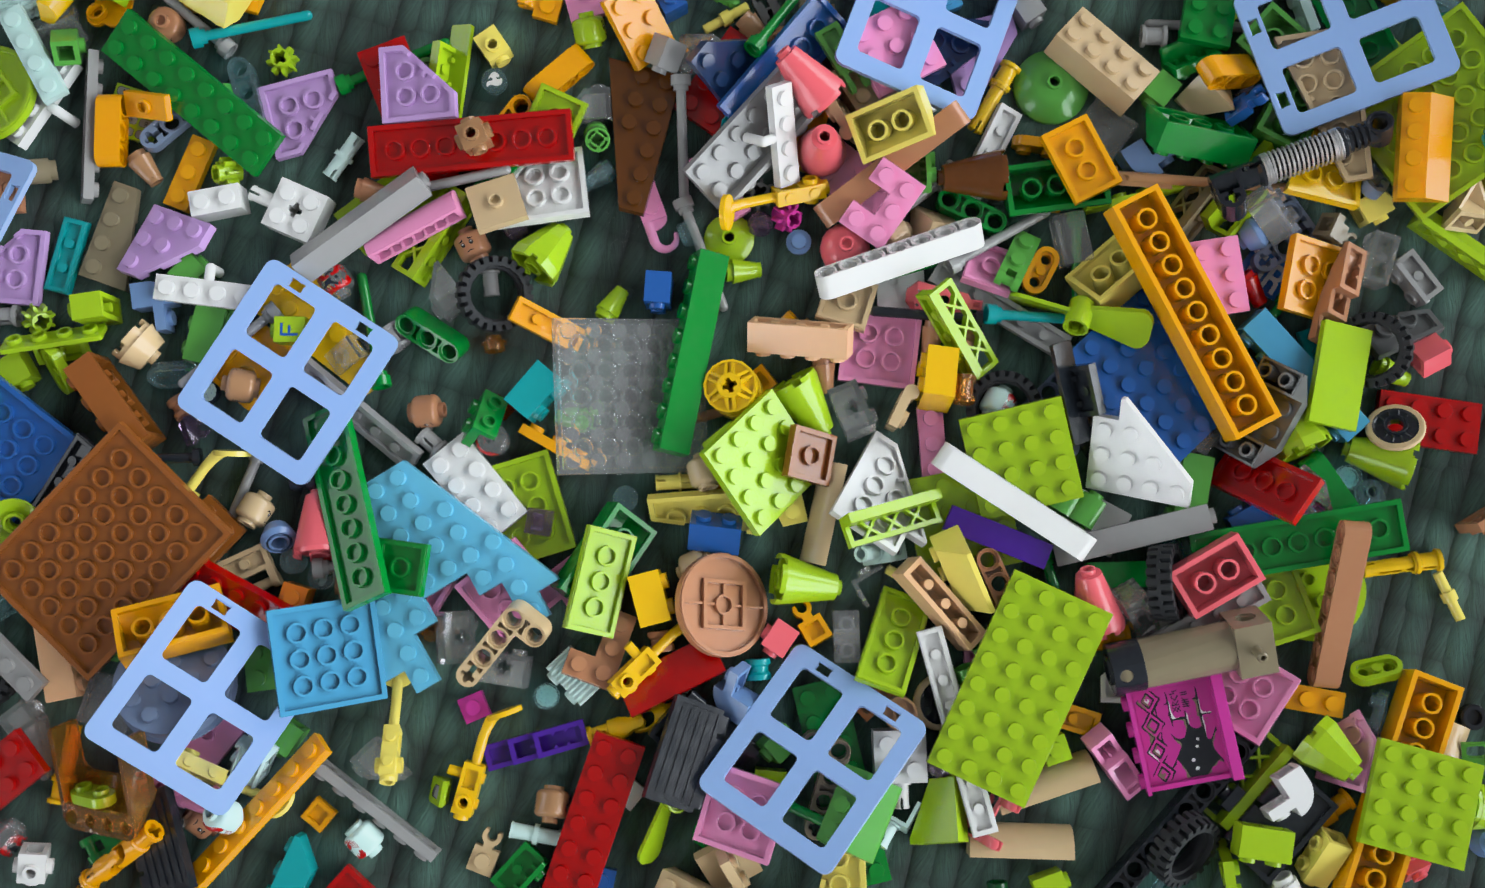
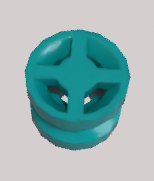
M770 658L745 659V662L751 665L747 681L772 679V674L769 672L768 667L771 664Z

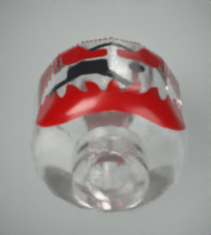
M337 263L316 279L320 288L340 301L352 294L350 290L355 285L352 275L342 263Z
M500 426L495 441L480 434L475 443L481 453L490 457H497L508 450L511 439L508 431Z
M13 817L0 820V856L12 857L20 849L23 842H26L28 839L26 834L27 827Z

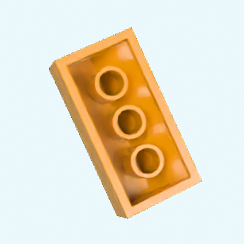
M1403 92L1398 98L1392 202H1449L1455 97L1433 92Z
M220 583L208 585L223 595ZM182 592L110 610L118 659L125 669L131 664ZM215 599L211 606L223 615L228 611L226 605ZM197 606L166 647L162 656L164 659H169L234 642L232 627L207 609Z

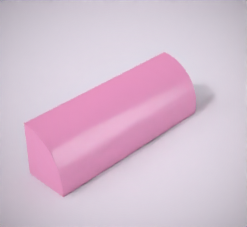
M451 190L394 222L364 244L367 256L377 264H381L466 218L467 216L457 193Z

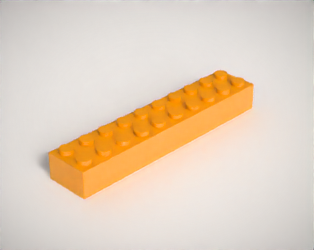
M1158 183L1103 213L1223 440L1225 442L1238 440L1282 416Z
M1403 669L1402 675L1398 679L1380 737L1444 754L1465 688L1416 669ZM1362 793L1347 837V841L1353 850L1338 871L1331 888H1402L1411 857L1356 842L1365 793Z

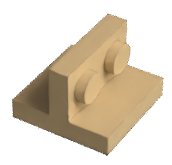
M709 845L693 854L695 861L710 885L715 888H748L747 886L751 885L749 878L763 871L760 863Z

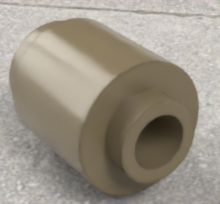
M48 158L28 159L37 166L36 175L30 185L52 183V180H59L55 160H48Z

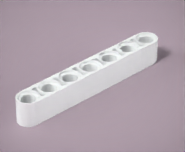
M977 217L965 218L818 268L814 275L819 297L824 300L834 299L978 250L985 244L981 219Z
M946 441L931 462L932 465L1082 562L1097 541L1089 533Z

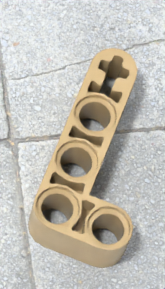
M521 599L514 600L456 672L457 681L464 687L476 685L515 636L530 647L541 646L552 632L550 620L528 602ZM512 611L518 612L521 619L514 617ZM533 628L539 629L542 635H537ZM497 630L502 631L506 638L499 636ZM482 649L487 650L490 656L485 655ZM473 664L478 667L474 673L469 671Z

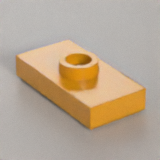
M130 89L123 91L126 116L166 122L173 120L170 94Z

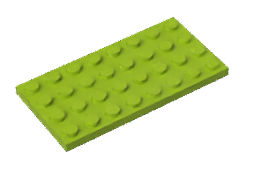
M1014 569L926 760L927 763L1025 808L1113 614Z

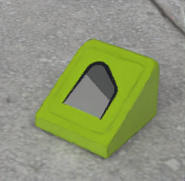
M433 776L429 795L431 803L440 808L448 804L452 778Z

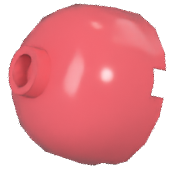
M837 224L828 229L822 237L820 254L825 266L870 251V243L843 224Z

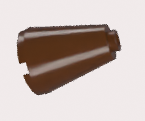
M997 149L942 165L941 170H937V186H941L942 191L997 201L1006 200L1008 191H1003V186L1005 183H1009V167L1007 155H1003L1005 150Z

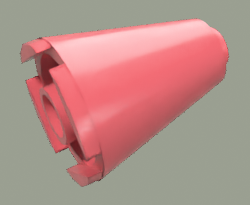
M786 45L776 55L778 57L776 65L784 80L792 82L793 97L806 119L813 118L811 113L815 110L819 113L825 110L841 94L838 88H845L846 86L841 78L796 45L792 47Z
M827 124L816 126L807 130L799 138L797 152L800 167L809 175H816L820 178L834 174L841 168L846 158V145L843 138L840 137L839 133L832 126Z
M313 489L309 494L305 495L292 551L293 558L302 561V556L310 557V562H312V558L321 557L324 560L329 559V561H332L317 489Z
M1093 565L1081 567L1075 574L1074 596L1113 614L1101 641L1107 640V635L1115 633V636L1119 635L1125 629V618L1101 569Z

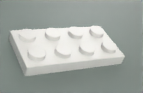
M462 432L423 463V465L443 489L503 533L529 511L474 443L471 447L461 443L464 435Z

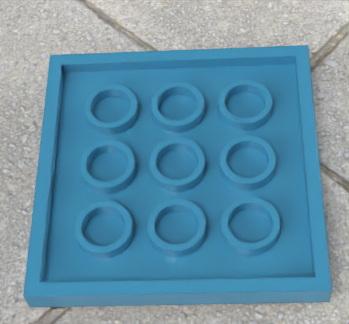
M341 599L265 611L280 718L388 698L375 601L351 612L343 611Z

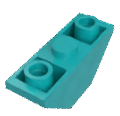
M301 831L288 839L284 847V851L287 853L283 861L279 860L273 870V875L275 876L272 885L268 884L266 888L310 887L318 870V865L308 836L305 832Z

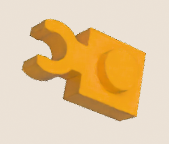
M806 602L803 603L807 609L804 613L798 612L795 606L792 607V613L797 619L802 620V623L797 625V628L807 645L813 648L832 637L833 634L820 612L813 616L811 613V603Z

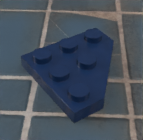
M965 18L984 28L989 26V21ZM937 29L933 40L947 65L922 79L935 86L940 85L979 53L978 46L946 31Z
M747 39L702 40L685 59L718 101L724 97L756 60L744 48V43Z

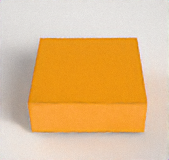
M319 795L300 817L317 832L321 833L339 811Z

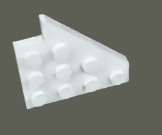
M582 146L574 147L575 161L519 166L514 175L529 220L501 229L590 217Z
M1124 396L1121 399L1119 417L1107 414L1093 416L1085 488L1189 508L1194 480L1129 397Z
M876 430L869 439L828 514L839 520L847 513L913 495L898 444ZM899 513L895 522L906 527L911 518L903 513ZM877 519L872 528L880 533H885L889 524ZM857 525L850 527L862 536L866 532ZM921 528L873 543L894 556L898 553L905 537L921 548L927 544V538L924 529Z

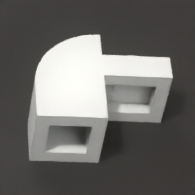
M1290 762L1270 775L1281 795L1259 808L1264 817L1273 822L1286 819L1291 814V810L1303 816L1308 812L1313 803L1314 791L1311 781L1300 765Z

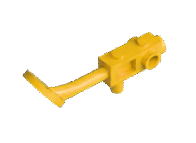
M806 175L802 177L800 182L782 189L771 186V193L733 200L731 194H723L719 205L721 229L723 231H730L734 222V212L769 203H775L778 207L803 202L810 205L819 202V199L827 198L826 194L830 193L829 182L827 179L821 180L816 175Z
M679 624L671 628L651 649L644 645L639 650L632 641L624 646V649L632 658L607 681L609 686L606 689L616 700L619 697L625 698L632 694L647 676L655 672L656 667L662 662L657 656L678 636L683 634Z
M521 704L486 716L477 738L472 759L464 761L463 767L453 764L449 765L447 774L460 778L450 811L454 813L453 818L460 821H468L473 816L479 804L478 796L481 786L484 784L487 775L485 774L487 764H483L482 759L489 735L500 718L523 710Z

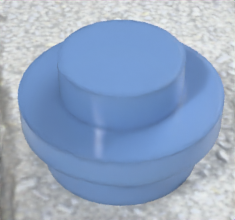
M794 230L787 236L786 246L792 254L803 255L811 247V237L804 230Z

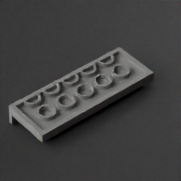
M778 67L771 72L681 170L717 209H719L723 194H731L733 200L741 199L746 192L751 191L756 186L757 180L764 173L772 169L771 145L760 147L745 143L743 135L746 132L760 136L769 134L765 87L784 80ZM793 97L796 137H798L807 130V125L814 118L820 116L823 111L819 113L815 110L811 113L813 118L806 119Z

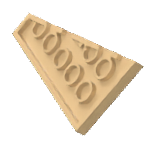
M1327 29L1274 37L1273 41L1277 49ZM1332 49L1287 67L1308 110L1352 94L1356 90L1339 49ZM1363 109L1321 125L1317 129L1322 134L1323 131L1327 132V130L1336 127L1348 128L1352 125L1355 126L1357 123L1361 124V122L1366 121V110ZM1370 146L1364 149L1361 148L1358 151L1355 150L1348 158L1334 162L1344 183L1374 178Z

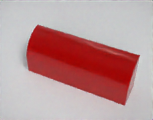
M688 644L661 658L662 662L656 667L655 672L647 676L632 694L623 699L631 717L634 718L674 698L675 694L680 695L727 670L721 658L706 655L691 644Z

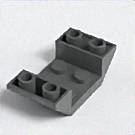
M1265 355L1257 366V370L1282 416L1235 441L1225 442L1220 434L1213 445L1254 469L1282 452L1307 407V375Z

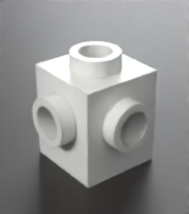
M23 842L18 857H14L12 873H17L16 883H23L28 886L45 884L48 874H53L55 858H50L51 843Z

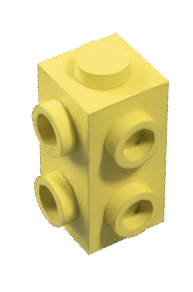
M1321 826L1309 840V844L1297 858L1294 866L1300 875L1301 881L1306 885L1328 888L1353 849L1343 833Z

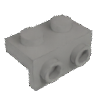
M1413 248L1385 267L1389 272L1390 280L1399 285L1404 292L1405 299L1416 308L1430 302L1432 297L1444 289Z

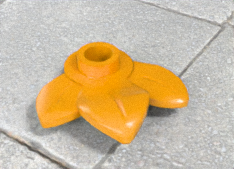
M95 0L86 10L87 20L94 27L106 25L110 28H115L126 10L133 8L134 0H130L126 8L111 0Z

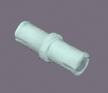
M351 132L340 150L336 149L334 152L336 154L322 173L337 182V179L347 165L353 163L352 158L365 141Z
M512 821L509 838L531 841L532 845L542 843L556 846L561 831L540 827L541 824L537 823L533 826Z

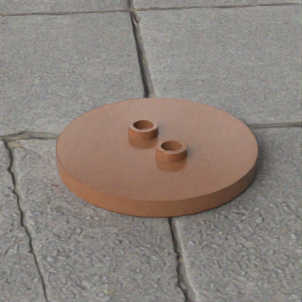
M713 553L702 556L686 568L678 582L675 593L677 621L686 639L700 652L718 658L740 655L757 642L764 630L768 613V602L764 585L753 567L736 555Z

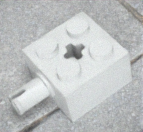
M284 177L281 178L274 194L257 185L252 186L250 190L258 195L251 192L248 194L250 201L268 207L261 221L263 225L303 244H306L324 231L336 206V203L328 196Z
M891 727L871 728L873 774H875L899 739L900 731L894 730ZM926 733L892 783L902 788L895 809H901V798L903 809L910 808L908 785H911V783H928Z

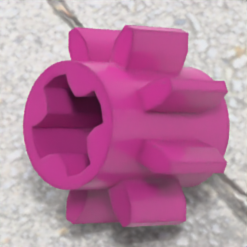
M799 204L784 207L776 205L773 207L770 219L776 222L774 228L790 233L792 229L797 228L802 221L803 215L802 212L797 211Z

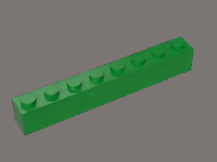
M700 248L691 254L688 259L687 269H690L688 279H685L682 287V293L685 295L683 303L679 305L677 311V318H680L678 328H675L672 335V343H674L673 353L671 352L667 359L669 372L668 377L664 379L662 384L663 401L658 405L656 417L659 418L657 428H654L651 436V442L654 443V451L678 457L690 454L730 256Z

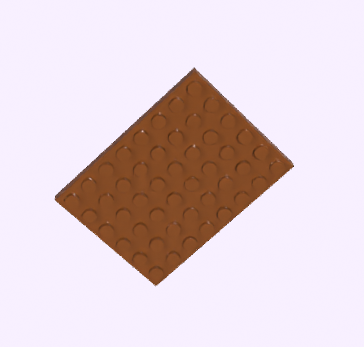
M121 421L103 437L0 544V594L89 681L117 654L110 610L176 594L231 538L234 532L124 421Z

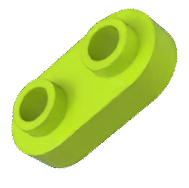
M60 347L42 349L40 351L41 357L57 386L67 395L74 392L75 390L66 382L67 375L63 371L68 366L64 351Z
M1389 654L1357 660L1351 664L1349 677L1353 683L1365 687L1395 681L1402 675L1403 663L1398 657Z
M91 781L80 782L70 791L73 804L91 809L107 808L117 802L115 789L107 785L92 784Z

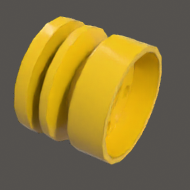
M735 359L722 360L713 365L707 372L703 383L704 395L709 404L725 418L733 420L763 393V385L754 371L744 362ZM730 383H734L736 385L733 387V392L728 391V389L730 388Z

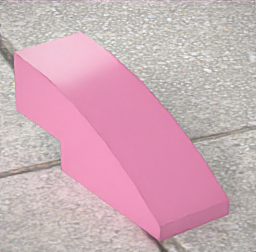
M1101 722L1080 738L1102 770L1127 801L1141 791L1137 774H1140L1128 754L1120 747L1113 734Z

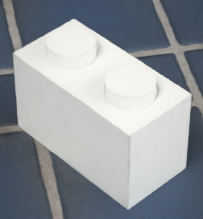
M238 182L187 192L191 217L211 222L251 214L247 189Z

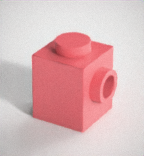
M1436 332L1414 343V358L1410 365L1423 378L1451 365L1452 346Z
M777 618L772 626L767 624L760 635L763 638L761 644L765 646L762 651L773 659L777 655L783 659L800 632L780 618Z

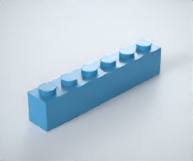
M1266 308L1256 310L1236 329L1244 346L1251 348L1256 353L1255 358L1259 363L1265 355L1307 375L1308 401L1314 360ZM1360 410L1356 432L1324 427L1330 433L1332 441L1344 443L1349 442L1370 420Z

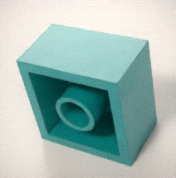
M537 360L507 394L504 400L532 423H535L537 420L541 422L548 415L550 410L547 408L552 402L555 401L557 403L565 395L566 390L564 388L567 385Z

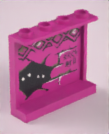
M1221 674L1151 687L1147 690L1120 696L1123 712L1128 711L1130 722H1126L1129 738L1134 737L1136 747L1131 748L1135 764L1140 763L1142 773L1137 774L1141 790L1146 789L1148 796H1153L1152 792L1227 778H1232L1234 781L1245 779Z

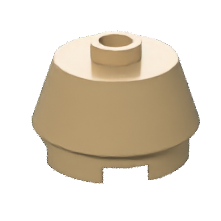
M141 319L138 324L141 326L140 329L134 326L121 340L120 348L122 349L120 351L115 349L112 352V355L119 359L118 363L141 370L147 363L152 365L162 354L158 350L165 343L159 332L156 331L154 324L150 325L144 319Z

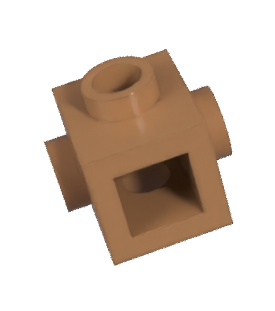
M479 116L466 117L460 121L459 125L454 126L457 132L454 138L460 150L464 149L470 156L482 155L489 148L494 147L491 139L494 136L489 123H484ZM475 133L473 137H468V135Z

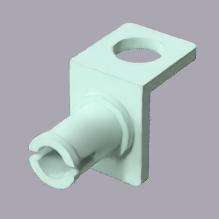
M905 540L900 547L899 554L894 556L874 543H869L856 547L854 557L858 562H863L864 566L907 559Z
M918 801L906 823L891 816L884 839L880 844L881 849L887 850L896 831L907 834L919 812L921 802Z

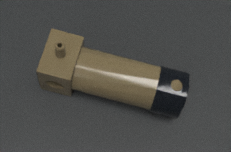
M1256 605L1219 612L1220 622L1141 638L1134 637L1104 643L1102 646L1103 664L1108 683L1114 695L1118 696L1147 690L1151 687L1235 671L1242 680L1278 673L1280 671L1272 622Z

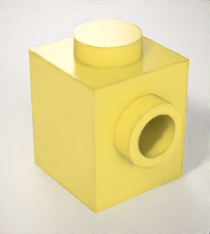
M494 24L473 37L476 46L493 70L497 67H505L510 63L511 58L514 57L510 47Z
M1385 191L1377 200H1371L1367 197L1360 199V207L1355 211L1349 210L1360 229L1371 222L1376 226L1389 219L1387 213L1393 211L1395 207L1391 195Z

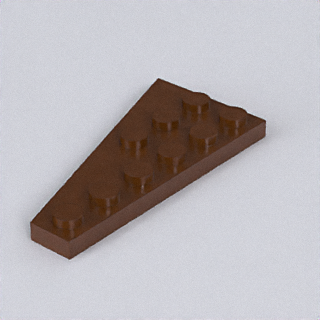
M609 58L619 211L644 217L676 103V91H673L670 75L674 73L667 72L666 75H662L651 70L652 68L644 67L640 71H634L631 63Z

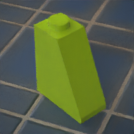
M944 772L939 773V778L929 779L910 836V845L969 842L967 815L955 775Z

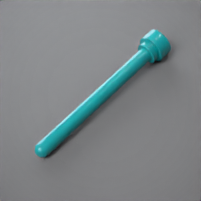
M306 10L231 25L224 29L221 27L205 31V28L199 29V27L189 28L188 31L193 48L197 49L204 47V44H209L208 41L309 21L312 19L313 14L311 11Z
M985 304L983 308V323L996 325L997 322L1002 320L1063 324L1066 316L1061 313L1003 310L997 304Z

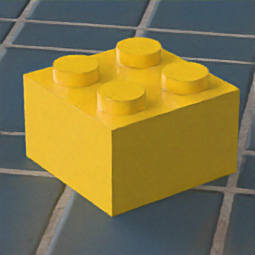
M928 344L926 352H921L920 361H918L916 376L919 377L916 386H918L920 391L919 396L914 399L918 401L917 409L948 413L955 398L960 348Z
M660 569L627 577L640 628L673 619L672 614L676 613L673 598L667 597L666 588L670 586L666 572L661 573Z

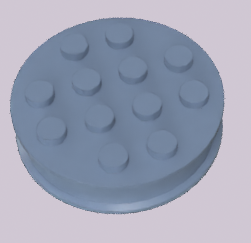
M223 645L166 660L198 680L205 682L222 661L227 650ZM121 661L115 671L112 688L126 670ZM147 675L122 708L120 715L128 727L139 737L153 743L163 744L190 706L191 699L155 676ZM237 675L225 691V696L232 701H235L237 694ZM214 713L209 714L191 741L213 730L222 722L223 718Z

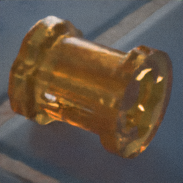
M957 374L955 398L952 403L961 406H970L975 403L973 386L976 383V377L974 375Z

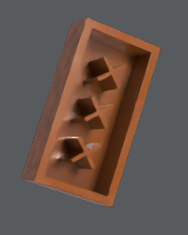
M88 351L63 369L67 375L66 382L73 390L80 393L82 396L81 403L88 411H92L97 417L95 422L102 431L108 433L118 422L124 421L151 449L167 439L108 357Z

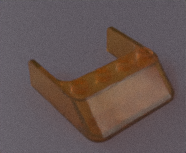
M70 719L48 729L62 812L67 825L75 830L124 841H132L138 837L156 798V787L153 777L118 756L120 774L94 769L88 765L84 757L78 721L76 719ZM139 730L128 735L131 739L148 748L145 732ZM91 781L92 784L107 785L115 789L117 802L107 808L91 809L73 804L70 791L80 782Z

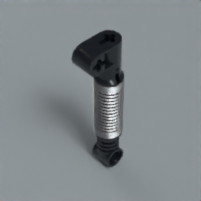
M1376 111L1371 113L1366 121L1361 122V124L1357 123L1355 126L1352 125L1348 128L1336 127L1327 130V132L1323 131L1322 134L1313 135V138L1309 136L1308 139H1300L1299 143L1295 141L1294 144L1290 143V146L1286 144L1285 148L1281 146L1280 149L1276 148V151L1272 149L1271 152L1267 151V153L1258 154L1250 162L1207 176L1211 194L1221 216L1230 222L1239 221L1246 216L1247 195L1245 190L1258 185L1263 187L1270 186L1278 181L1281 182L1282 179H1290L1291 176L1295 177L1301 173L1304 174L1305 171H1313L1314 168L1318 169L1324 165L1327 166L1328 163L1332 164L1333 162L1344 160L1352 152L1361 150V148L1364 149L1368 146L1381 148L1389 145L1393 138V116L1386 111ZM1230 195H1233L1234 203L1229 200Z

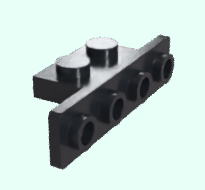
M1064 340L1050 345L1049 349L1059 394L1062 397L1072 446H1077L1091 440V431L1087 417L1103 415L1106 413L1096 363L1076 364L1071 341Z

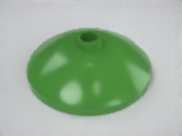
M1044 51L1031 55L1020 65L1021 72L1014 77L1013 94L1017 106L1024 115L1040 124L1057 125L1069 121L1079 113L1087 100L1088 89L1047 56ZM1051 79L1057 80V81H1058V85H1057V86L1052 85V84L1050 83V80H1051Z

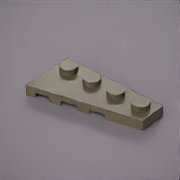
M117 181L113 182L78 275L129 293V276L117 270V267L135 238V224L138 223L141 191L139 189Z

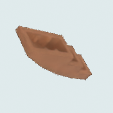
M1350 241L1345 242L1324 284L1314 312L1308 340L1316 344L1318 343L1321 320L1328 319L1340 323L1347 322L1350 301L1353 298L1359 297L1367 251Z

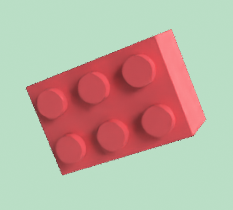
M1232 531L1172 565L1173 590L1188 615L1196 620L1266 579L1239 533Z

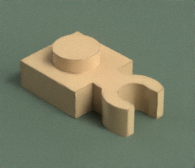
M487 827L482 834L484 843H475L466 869L489 878L501 851L494 849V847L502 841L504 835L503 832H500L497 839H491L489 837L491 827Z

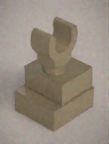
M1322 213L1312 234L1318 240L1337 244L1339 247H1343L1348 239H1357L1355 233L1348 232L1349 227L1344 224L1346 217L1341 213Z

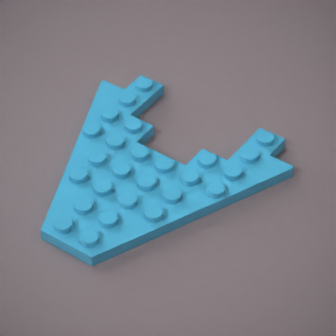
M407 460L399 462L367 482L379 538L432 545L424 597L391 593L375 600L386 682L405 672L416 693H420L442 680L417 634L438 622L426 598L468 574L479 595H483L498 585L503 584L512 601L517 599L524 600L545 617L552 615L539 591L560 579L559 576Z

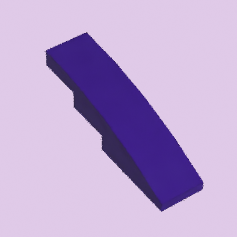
M951 505L942 528L946 530L958 525L964 538L1040 569L1045 568L1054 546L954 505Z
M583 719L487 744L484 755L488 771L490 772L589 744Z

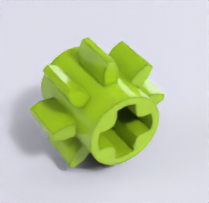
M278 44L274 50H268L270 59L266 60L268 66L273 67L271 72L277 76L281 72L288 78L289 73L297 72L295 66L300 59L293 55L294 50L290 46L285 50Z
M229 156L219 157V161L215 162L211 167L212 179L218 185L237 182L240 184V181L243 180V167Z
M30 303V308L26 312L21 311L25 317L21 325L25 328L30 327L29 332L31 334L40 330L47 332L50 327L56 326L52 322V318L56 314L52 310L47 311L48 306L44 303H41L39 307H35Z

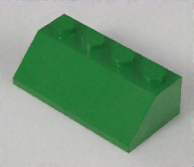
M1147 104L1146 142L1154 148L1153 152L1162 156H1168L1170 153L1183 160L1190 161L1191 158H1195L1208 165H1213L1216 162L1230 169L1249 162L1258 142V139L1239 123L1231 127L1225 119Z
M1051 160L1008 165L1009 183H1005L1003 186V191H1008V195L1003 203L1009 217L1112 203L1109 189L1075 206Z
M608 501L592 524L637 536L629 574L657 534V531L619 502ZM583 538L558 573L560 579L550 585V587L567 599H569Z

